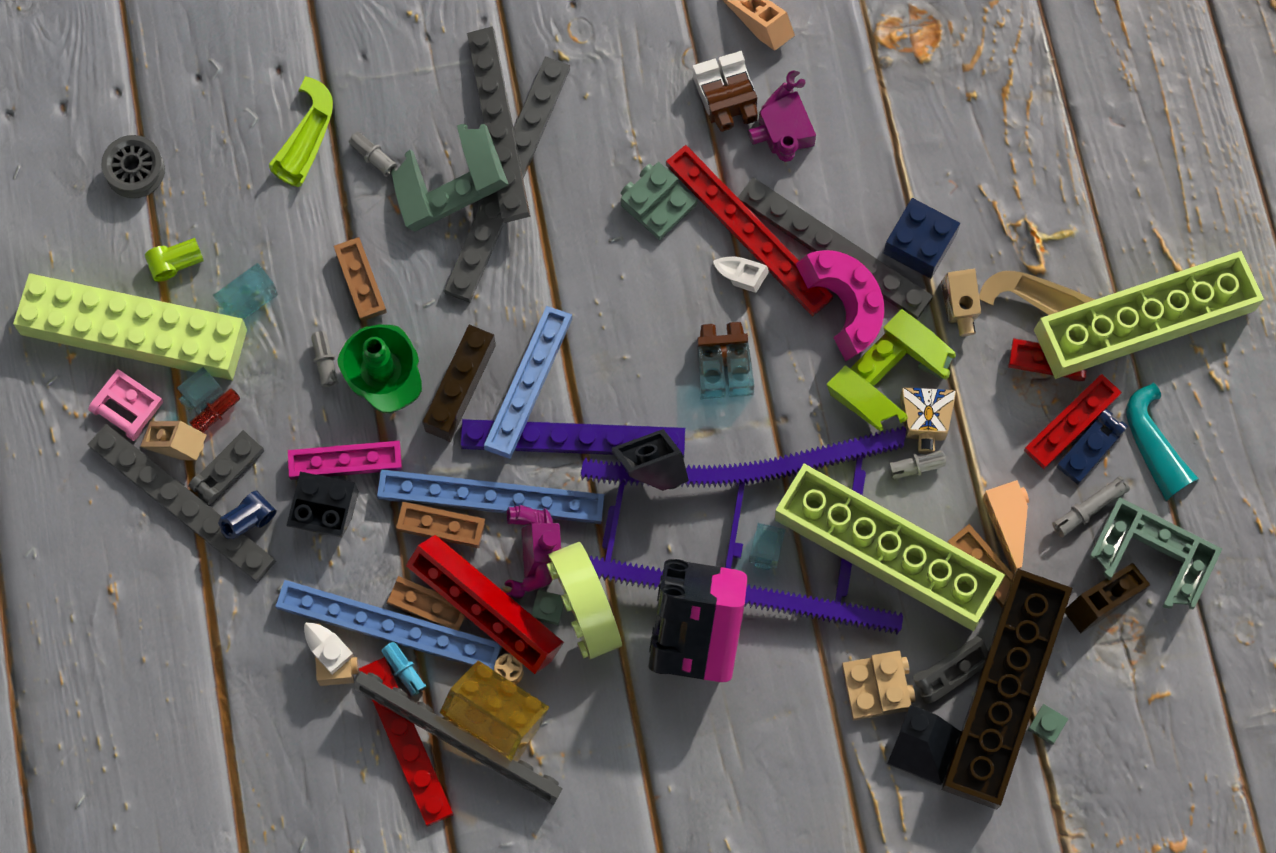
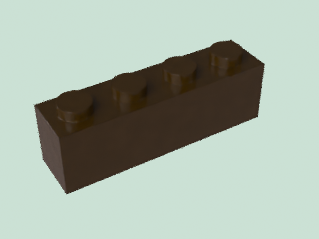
M470 324L468 325L423 420L425 432L451 442L496 347L494 334Z

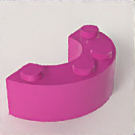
M830 250L807 254L796 263L807 288L816 286L828 288L835 292L844 304L846 310L845 324L842 330L833 338L846 362L866 349L875 340L881 329L884 318V301L881 289L872 273L860 261L847 254Z

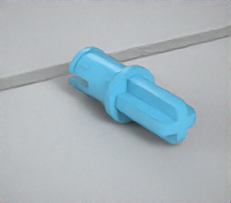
M395 642L387 644L382 649L383 655L395 671L394 676L401 679L410 692L411 697L419 694V690L423 691L427 687L412 667L414 663L407 660Z

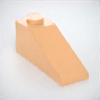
M723 0L750 31L774 51L795 36L787 12L770 0Z
M1018 480L986 490L982 498L1013 574H1015L1017 569L1022 568L1027 503H1029L1027 491L1024 487L1020 488Z

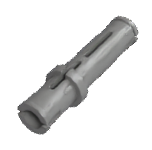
M1118 476L1114 481L1080 505H1073L1070 512L1052 523L1056 532L1061 530L1059 536L1065 537L1066 534L1079 525H1086L1090 520L1089 518L1123 494L1129 492L1130 487L1126 481L1121 483L1124 478Z

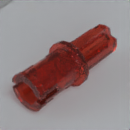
M229 389L214 403L210 404L208 402V406L190 420L189 423L193 428L204 433L219 419L223 420L221 416L240 400V396L234 389Z

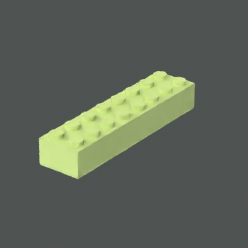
M1242 251L1042 317L1034 328V332L1055 379L1252 313L1264 301V298Z
M31 273L28 275L13 323L20 335L232 381L247 333V328L242 318Z
M803 464L775 510V521L972 631H975L1005 574L806 464Z

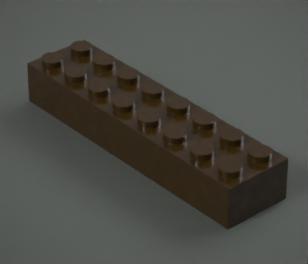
M1017 569L1013 575L941 790L995 810L1001 806L1064 617L1072 587L1021 569Z

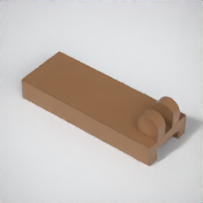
M398 576L386 603L428 622L458 631L465 617L464 614L439 593Z

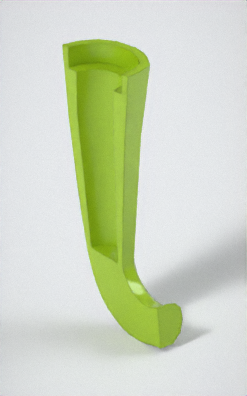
M305 76L298 92L307 93L312 99L313 105L280 151L269 163V168L275 176L295 187L302 186L324 138L333 108L332 96L327 87L320 81Z

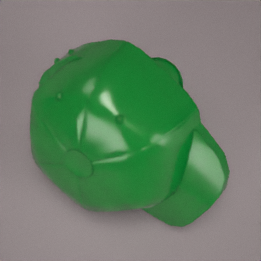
M378 324L361 328L346 341L339 353L337 362L346 382L357 396L365 398L376 410L391 414L412 404L420 396L422 381L418 369V354L406 333L399 326Z

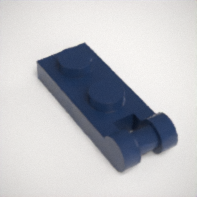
M1108 409L1103 411L1056 467L1077 485L1128 428V425L1123 421L1119 423L1113 418V413ZM1104 425L1113 431L1109 436L1100 430Z

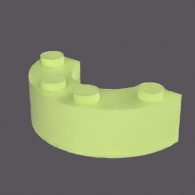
M579 541L548 554L551 562L546 565L552 580L558 579L565 593L561 595L567 612L572 610L575 621L571 622L577 638L582 640L577 642L583 659L588 657L591 660L622 647L620 633L609 602L581 542Z

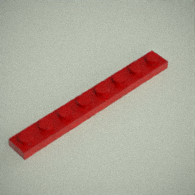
M687 145L683 146L666 160V166L761 264L767 265L772 276L812 317L833 300V295L824 287L807 288L796 266L799 260Z

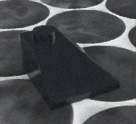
M664 429L611 448L612 453L631 478L659 490L675 489L689 481L682 452Z
M910 705L887 764L941 786L961 731L938 715Z

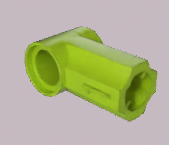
M195 238L171 247L157 246L145 253V259L153 280L157 282L171 279L177 274V271L204 261Z

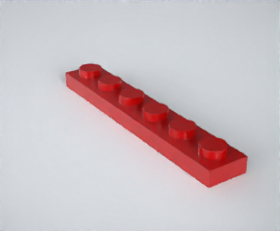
M385 657L358 668L360 672L362 671L365 674L373 673L383 680L382 684L391 689L393 687L398 688ZM372 700L426 826L428 827L453 816L452 809L414 723Z

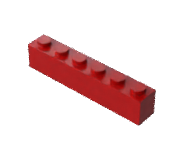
M434 535L419 544L407 562L406 567L534 674L551 663L564 642L438 536Z

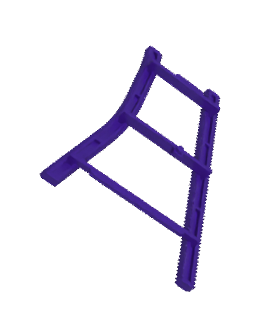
M904 426L901 427V430L898 427L896 430L891 428L890 432L886 429L885 434L882 431L880 434L875 432L874 436L870 433L869 438L865 435L864 438L860 436L858 440L854 437L853 441L849 439L848 443L845 440L842 444L838 441L837 445L833 443L832 447L827 444L826 448L822 445L821 449L817 446L816 451L811 448L810 452L806 449L805 453L801 450L800 455L795 452L794 456L790 453L789 457L785 454L784 459L779 456L778 459L774 457V460L769 458V461L764 459V462L759 460V463L754 461V464L749 462V465L744 462L743 466L739 463L738 467L734 463L733 467L729 464L728 468L725 464L723 468L720 464L718 468L714 464L713 469L710 465L708 468L703 465L702 469L700 465H698L697 469L693 465L691 469L688 464L686 471L689 481L685 483L687 488L690 484L693 488L695 484H697L698 488L701 484L704 488L706 484L709 488L711 484L716 487L717 483L720 487L722 483L725 487L728 483L732 487L733 482L736 486L738 485L725 568L731 569L733 557L741 559L743 544L736 543L745 483L748 485L750 481L753 484L754 480L759 483L760 479L764 483L765 478L769 482L770 478L775 480L777 476L780 479L781 475L785 478L786 474L790 477L792 473L796 475L803 464L814 467L817 470L818 466L823 469L824 465L828 468L829 463L833 466L834 463L839 465L840 461L844 464L845 459L848 462L850 459L853 461L856 459L852 490L863 496L866 472L861 469L863 457L865 458L866 455L871 457L872 453L876 456L877 452L881 454L882 451L887 453L888 449L891 452L893 448L895 450L898 447L902 449L905 442L906 428ZM585 458L580 475L582 481L586 477L587 481L592 478L593 482L597 479L598 483L601 479L603 483L608 480L609 484L613 480L614 485L617 481L619 482L615 506H610L608 510L602 548L607 550L605 561L603 557L600 561L598 556L594 560L592 555L589 557L599 580L603 577L604 581L607 578L609 582L614 579L615 583L620 580L621 584L624 581L626 585L631 582L632 586L636 583L637 587L642 584L643 588L648 585L649 589L653 586L654 590L659 587L661 575H663V571L661 572L660 568L655 571L654 566L650 570L648 565L644 569L643 564L638 568L637 563L633 567L631 562L628 566L626 561L622 565L620 560L617 564L615 559L611 562L624 486L628 482L631 486L633 482H635L636 486H638L639 482L642 486L644 483L631 478L622 465H618V462L613 465L611 461L610 465H608L607 461L603 464L601 460L598 464L597 459L593 463L592 459L588 462L587 458ZM841 558L835 601L833 599L831 603L829 599L824 602L823 597L818 601L817 596L813 600L812 595L807 599L806 594L802 598L800 593L796 597L795 592L790 596L789 591L785 595L783 590L779 594L778 589L774 593L772 588L768 592L767 587L763 591L761 586L758 590L755 585L752 589L750 584L746 587L744 607L748 603L750 608L755 605L757 609L760 605L761 610L766 607L768 611L771 607L772 612L777 609L778 613L783 610L784 614L788 611L789 615L794 612L795 616L800 613L801 617L804 614L806 618L811 615L812 619L816 616L817 620L822 617L823 621L828 618L829 623L832 619L834 623L839 620L840 625L844 621L846 626L850 622L851 627L856 623L857 628L860 624L862 628L867 625L868 630L872 626L874 631L878 627L879 632L884 628L885 633L889 629L891 634L895 630L896 635L901 631L903 623L902 612L897 615L895 611L892 615L891 610L886 613L885 609L880 612L879 608L875 611L874 607L869 610L868 606L863 609L862 605L859 608L857 604L852 607L851 603L847 606L846 602L841 605L842 597H846L848 594L852 563Z

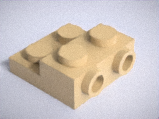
M900 650L842 663L853 721L906 712L911 702H915L913 685H907L905 674L910 673L907 657H901Z

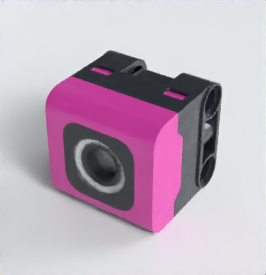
M680 559L666 560L658 590L657 616L655 626L652 629L649 648V669L658 674H671L715 682L730 681L733 676L745 605L747 575L736 569L691 563Z

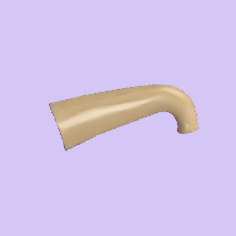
M1001 271L992 275L985 281L979 294L980 301L994 306V300L1000 293L1011 291L1048 315L1095 300L1051 281L1017 271Z

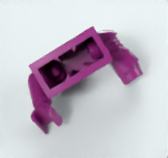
M795 70L787 74V83H783L773 92L761 107L759 112L760 126L748 130L752 145L767 141L771 152L776 153L778 158L784 162L791 161L798 149L815 146L816 133L798 91H793L794 87L802 88L805 85V79L802 78L796 83L794 82L795 77L800 74V72Z
M523 505L507 508L508 524L527 525L521 529L524 579L523 582L508 579L504 583L505 586L512 588L509 593H506L510 597L521 599L525 591L530 592L545 587L552 582L546 564L551 562L548 554L561 549L559 523H553L550 512L545 508L543 510H536Z

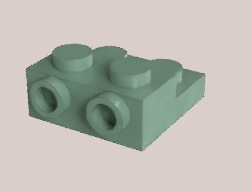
M658 161L654 166L651 164L645 166L639 175L641 178L635 184L629 182L622 189L621 206L660 241L697 205L698 200L678 183V178Z

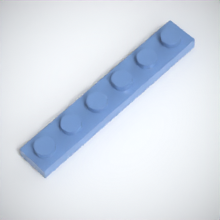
M546 306L486 439L484 450L511 459L571 324L572 314Z

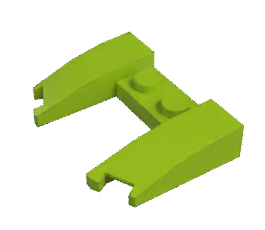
M903 309L883 327L885 334L851 368L845 365L827 383L829 393L833 398L880 432L884 430L881 421L893 416L898 417L900 423L908 419L906 413L874 387L906 354H909L945 380L950 375L949 369L944 368L947 356L950 358L956 357L955 351Z

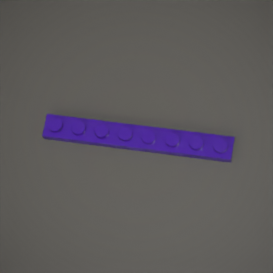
M462 419L461 449L484 450V444L495 420ZM527 422L514 451L614 455L611 448L664 429L680 449L684 458L685 428Z

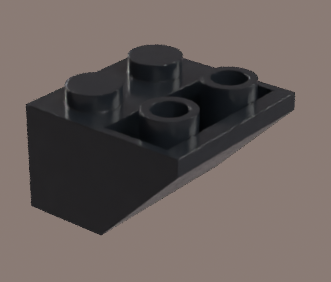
M300 471L287 527L343 537L352 520L359 493L356 483Z

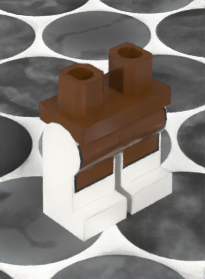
M742 51L719 57L718 64L715 58L693 65L692 78L709 115L711 124L716 123L720 132L734 127L732 119L734 116L741 115L744 124L757 121L758 97L749 78Z

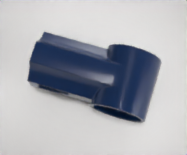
M256 490L248 494L238 507L220 517L218 524L221 528V533L227 539L232 538L234 540L255 526L261 528L268 524L276 515L277 510Z

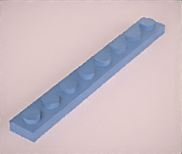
M381 470L377 498L379 500L507 514L508 507L523 505L536 510H543L545 508L550 512L552 519L601 524L605 495Z
M284 580L275 606L277 609L387 642H395L397 645L493 673L495 662L499 658L502 646L492 640Z

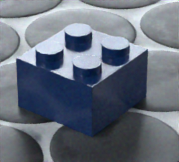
M911 198L887 239L883 254L932 279L957 236L960 222Z

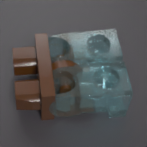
M741 322L726 324L727 335L718 336L716 335V325H701L700 337H698L697 342L700 399L725 398L724 368L727 370L729 397L754 395L755 385L748 333H744Z

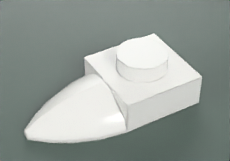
M723 257L713 261L718 272L730 279L733 286L755 293L769 273L767 265L741 257Z
M306 622L304 624L305 638L310 650L332 675L354 656L340 638L329 629L314 623Z

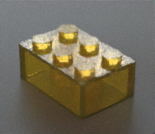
M478 660L449 690L439 713L512 761L537 733L550 707Z

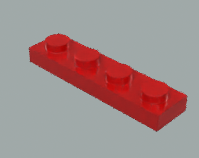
M1101 373L1025 447L1024 452L1042 469H1045L1122 392Z

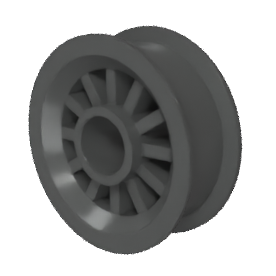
M127 135L116 139L107 147L102 157V172L111 189L120 196L126 198L145 197L154 192L164 178L165 165L160 152L152 141L143 136ZM139 164L136 169L128 170L130 165Z

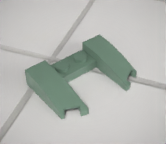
M466 124L457 125L470 172L428 192L412 150L405 153L406 160L397 171L394 169L391 171L399 208L407 228L416 232L509 185L489 130L485 124H481L480 129H468Z
M1119 497L1091 552V560L1096 558L1106 570L1103 575L1111 580L1132 537L1182 562L1162 607L1172 609L1173 604L1189 605V609L1193 610L1222 548Z

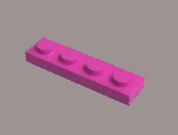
M400 441L288 450L290 480H297L300 471L325 477L379 473L381 470L402 471Z

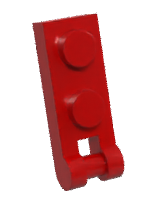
M1013 338L1008 368L1053 375L1040 343ZM1086 370L1063 377L1082 382L1086 379Z

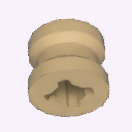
M504 654L495 662V676L502 685L508 687L515 686L522 680L524 675L523 664L514 656Z

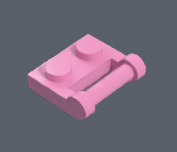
M117 369L90 403L88 410L94 415H101L126 432V437L135 441L141 435L145 425L163 404V400ZM110 398L136 416L135 421L131 423L107 407L105 404Z

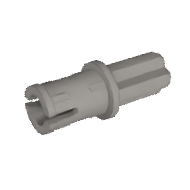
M357 131L351 135L348 142L365 157L364 161L374 165L385 177L391 175V171L396 169L397 164L381 151V146L374 145L361 132Z
M315 332L311 336L316 356L313 361L314 364H317L321 386H334L339 383L333 361L335 360V355L331 354L326 332Z
M940 450L920 456L913 454L912 458L890 462L892 478L896 480L914 474L921 476V472L945 467V454Z

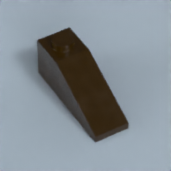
M1131 563L1113 574L1111 580L1105 579L1078 596L1066 608L1065 614L1081 634L1148 588L1150 583L1135 564Z

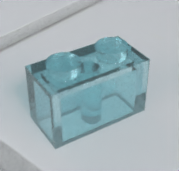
M257 263L216 292L213 297L224 315L244 320L276 297L278 292L273 281Z

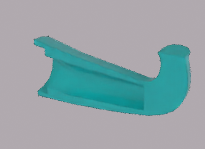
M1153 382L1132 394L1127 403L1126 416L1138 449L1162 495L1168 501L1187 485L1194 481H1199V478L1180 458L1148 414V405L1152 401L1161 398V392Z

